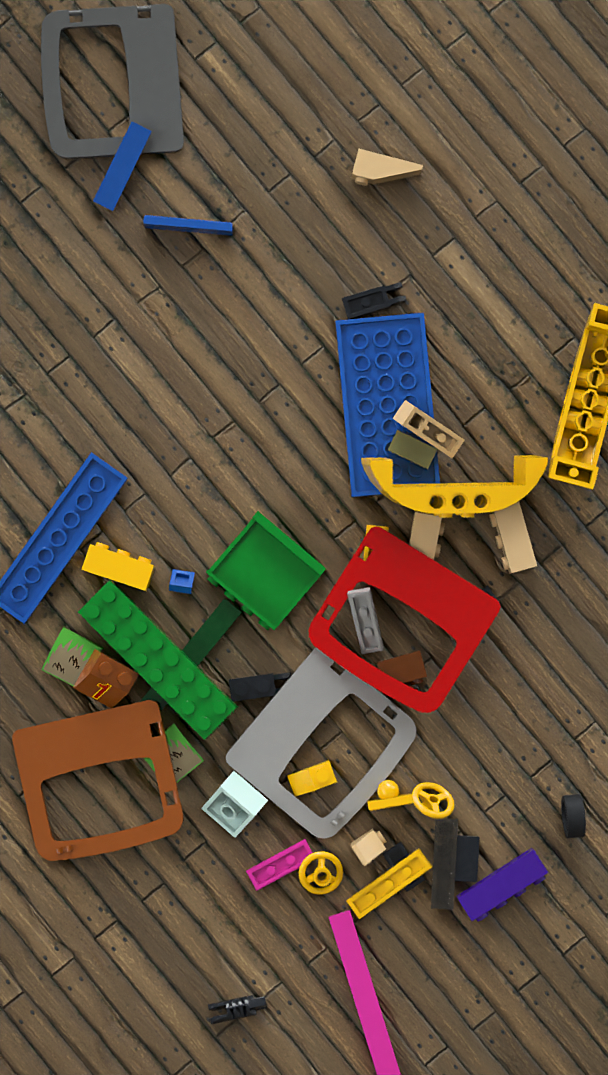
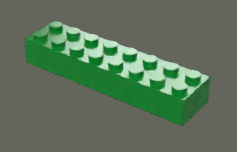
M109 580L78 611L204 740H207L239 708L114 581Z

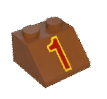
M94 649L73 688L109 708H113L129 693L139 674L134 669Z

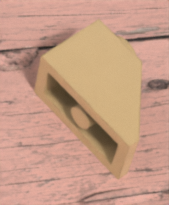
M372 828L350 844L365 866L386 849L383 844L387 841L380 831L375 832Z

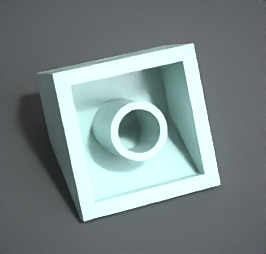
M233 771L201 809L236 838L268 800Z

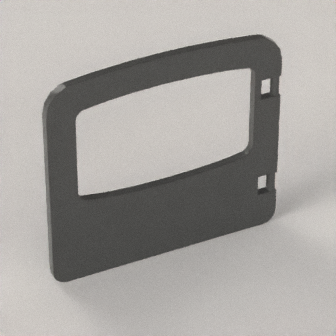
M168 4L70 11L58 10L48 14L42 22L41 70L46 123L50 146L54 153L65 159L115 156L124 138L123 136L72 140L67 136L64 121L59 70L60 33L64 29L107 26L119 27L123 37L129 83V126L133 121L152 131L141 154L180 151L184 145L173 8ZM151 11V18L138 19V12ZM83 15V22L70 23V16Z

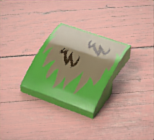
M63 627L41 670L74 686L94 649L102 651L103 647Z
M172 724L165 730L176 782H179L204 760L178 727ZM148 757L144 758L155 772L152 760Z

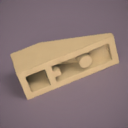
M358 149L352 179L359 185L367 186L368 183L373 185L421 175L423 165Z
M406 400L393 417L395 421L451 458L454 457L465 441Z

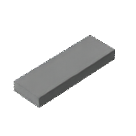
M370 587L348 591L347 595L361 653L384 651Z

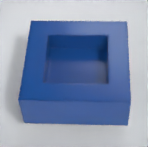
M173 569L169 591L191 594L195 573Z

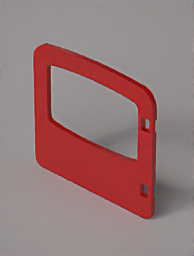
M375 526L368 531L312 620L309 627V638L316 648L367 684L419 712L430 713L437 710L446 698L499 613L500 603L494 597L388 531ZM367 546L372 552L367 560L364 561L359 556ZM359 582L367 583L395 597L427 617L456 640L457 645L427 692L416 690L389 676L353 653L330 635L329 628L347 601L348 591L353 590ZM330 605L335 608V611L330 619L327 620L322 615Z

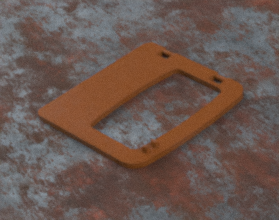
M146 700L16 730L13 733L12 742L34 843L38 854L42 858L49 861H57L113 852L173 835L181 828L184 821V813L179 798L160 706L155 700ZM157 722L160 736L153 737L150 724ZM147 757L152 760L164 810L162 818L130 829L94 837L57 841L53 838L42 790L44 780L74 770L114 761ZM165 792H173L175 804L168 805Z

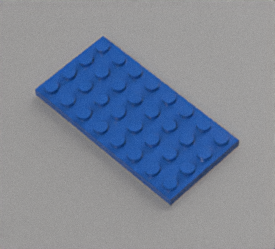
M424 313L335 321L352 498L383 495L366 475L361 464V458L384 457L393 460V484L440 483L437 452L427 470L387 451L397 430L434 447L393 419L405 400L434 419Z

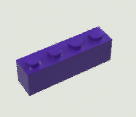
M530 848L456 895L471 921L476 919L478 922L489 915L488 911L492 908L499 909L508 903L507 899L511 896L518 897L527 891L525 887L532 883L537 885L545 880L546 877L544 875L548 871L534 849Z

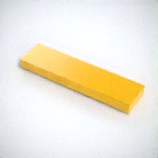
M418 848L348 898L346 902L357 917L361 919L431 869L432 865Z

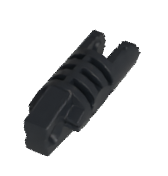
M253 995L208 1004L209 1011L227 1009V1014L212 1017L210 1019L211 1025L257 1015L256 1011L267 1008L265 997L253 998Z

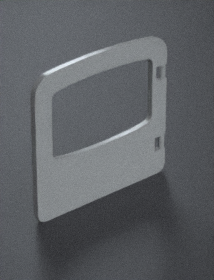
M315 647L226 754V762L312 835L326 839L334 836L376 792L379 784L392 772L415 739L416 726L414 721L376 688L346 669L338 675L330 668L335 661ZM348 694H355L395 728V734L382 754L353 790L327 816L320 817L279 783V777L291 758L320 722ZM387 706L397 713L393 720L383 712Z

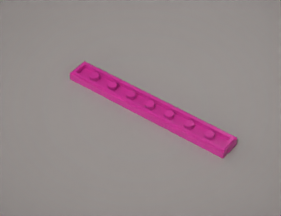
M347 910L328 916L377 1075H401L351 912Z

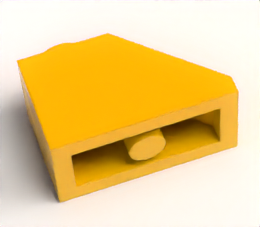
M329 760L287 775L295 797L337 782Z

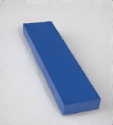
M133 121L131 122L93 202L111 211L114 210L152 131Z
M144 216L143 224L145 228L233 236V224L231 222Z

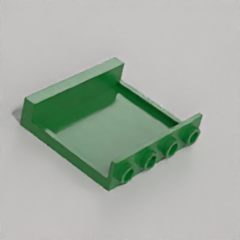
M257 511L252 520L206 573L209 575L207 580L215 587L221 585L225 588L224 594L233 602L238 599L243 604L241 609L249 616H252L253 613L260 618L258 623L267 631L270 628L275 631L325 572L326 568Z

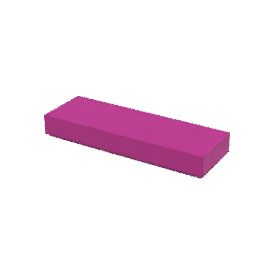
M303 839L249 868L246 872L257 891L300 868L303 860L313 852L306 839Z

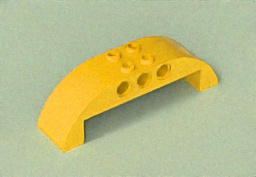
M594 303L577 351L555 435L549 466L550 479L592 490L594 489L599 469L596 465L608 422V306Z
M514 455V482L393 484V460L384 457L361 458V464L372 484L391 501L415 511L434 514V516H439L440 518H452L453 514L460 515L461 517H475V513L493 512L517 503L538 483L548 464V458L537 455ZM432 497H434V502L430 504ZM456 497V501H455V503L453 504V503H452L453 498Z

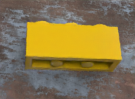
M99 542L96 543V546L90 544L81 570L140 590H148L155 566L151 565L152 560L139 556L138 560L130 558L131 553L120 549L117 550V553L109 551L108 545Z

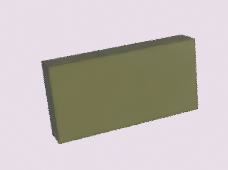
M397 430L387 451L428 470L437 449Z

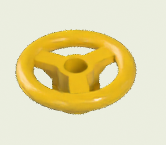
M431 782L420 783L412 791V801L415 807L428 817L435 819L446 818L454 810V800L451 794L438 784ZM432 789L439 792L440 794H428L422 790ZM447 800V809L439 812L438 805L441 801Z
M325 851L314 852L308 855L299 868V880L302 886L307 891L317 895L327 894L335 890L343 877V867L340 860L335 855ZM318 859V867L314 870V873L305 876L307 866L313 860ZM325 859L334 863L337 871L336 877L331 875L330 870L325 867ZM325 872L324 876H318L319 873ZM315 881V883L318 886H322L323 888L314 887L310 885V883Z

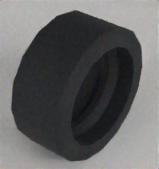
M580 794L563 795L561 799V812L566 838L584 837L586 835V817L582 796Z

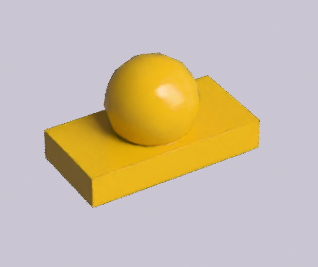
M385 780L379 784L377 794L380 799L367 801L370 811L413 804L412 794L399 795V787L392 780Z

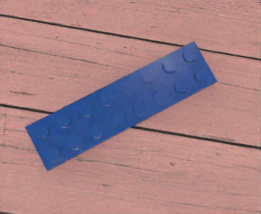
M92 452L0 580V607L26 624L128 480L126 476Z

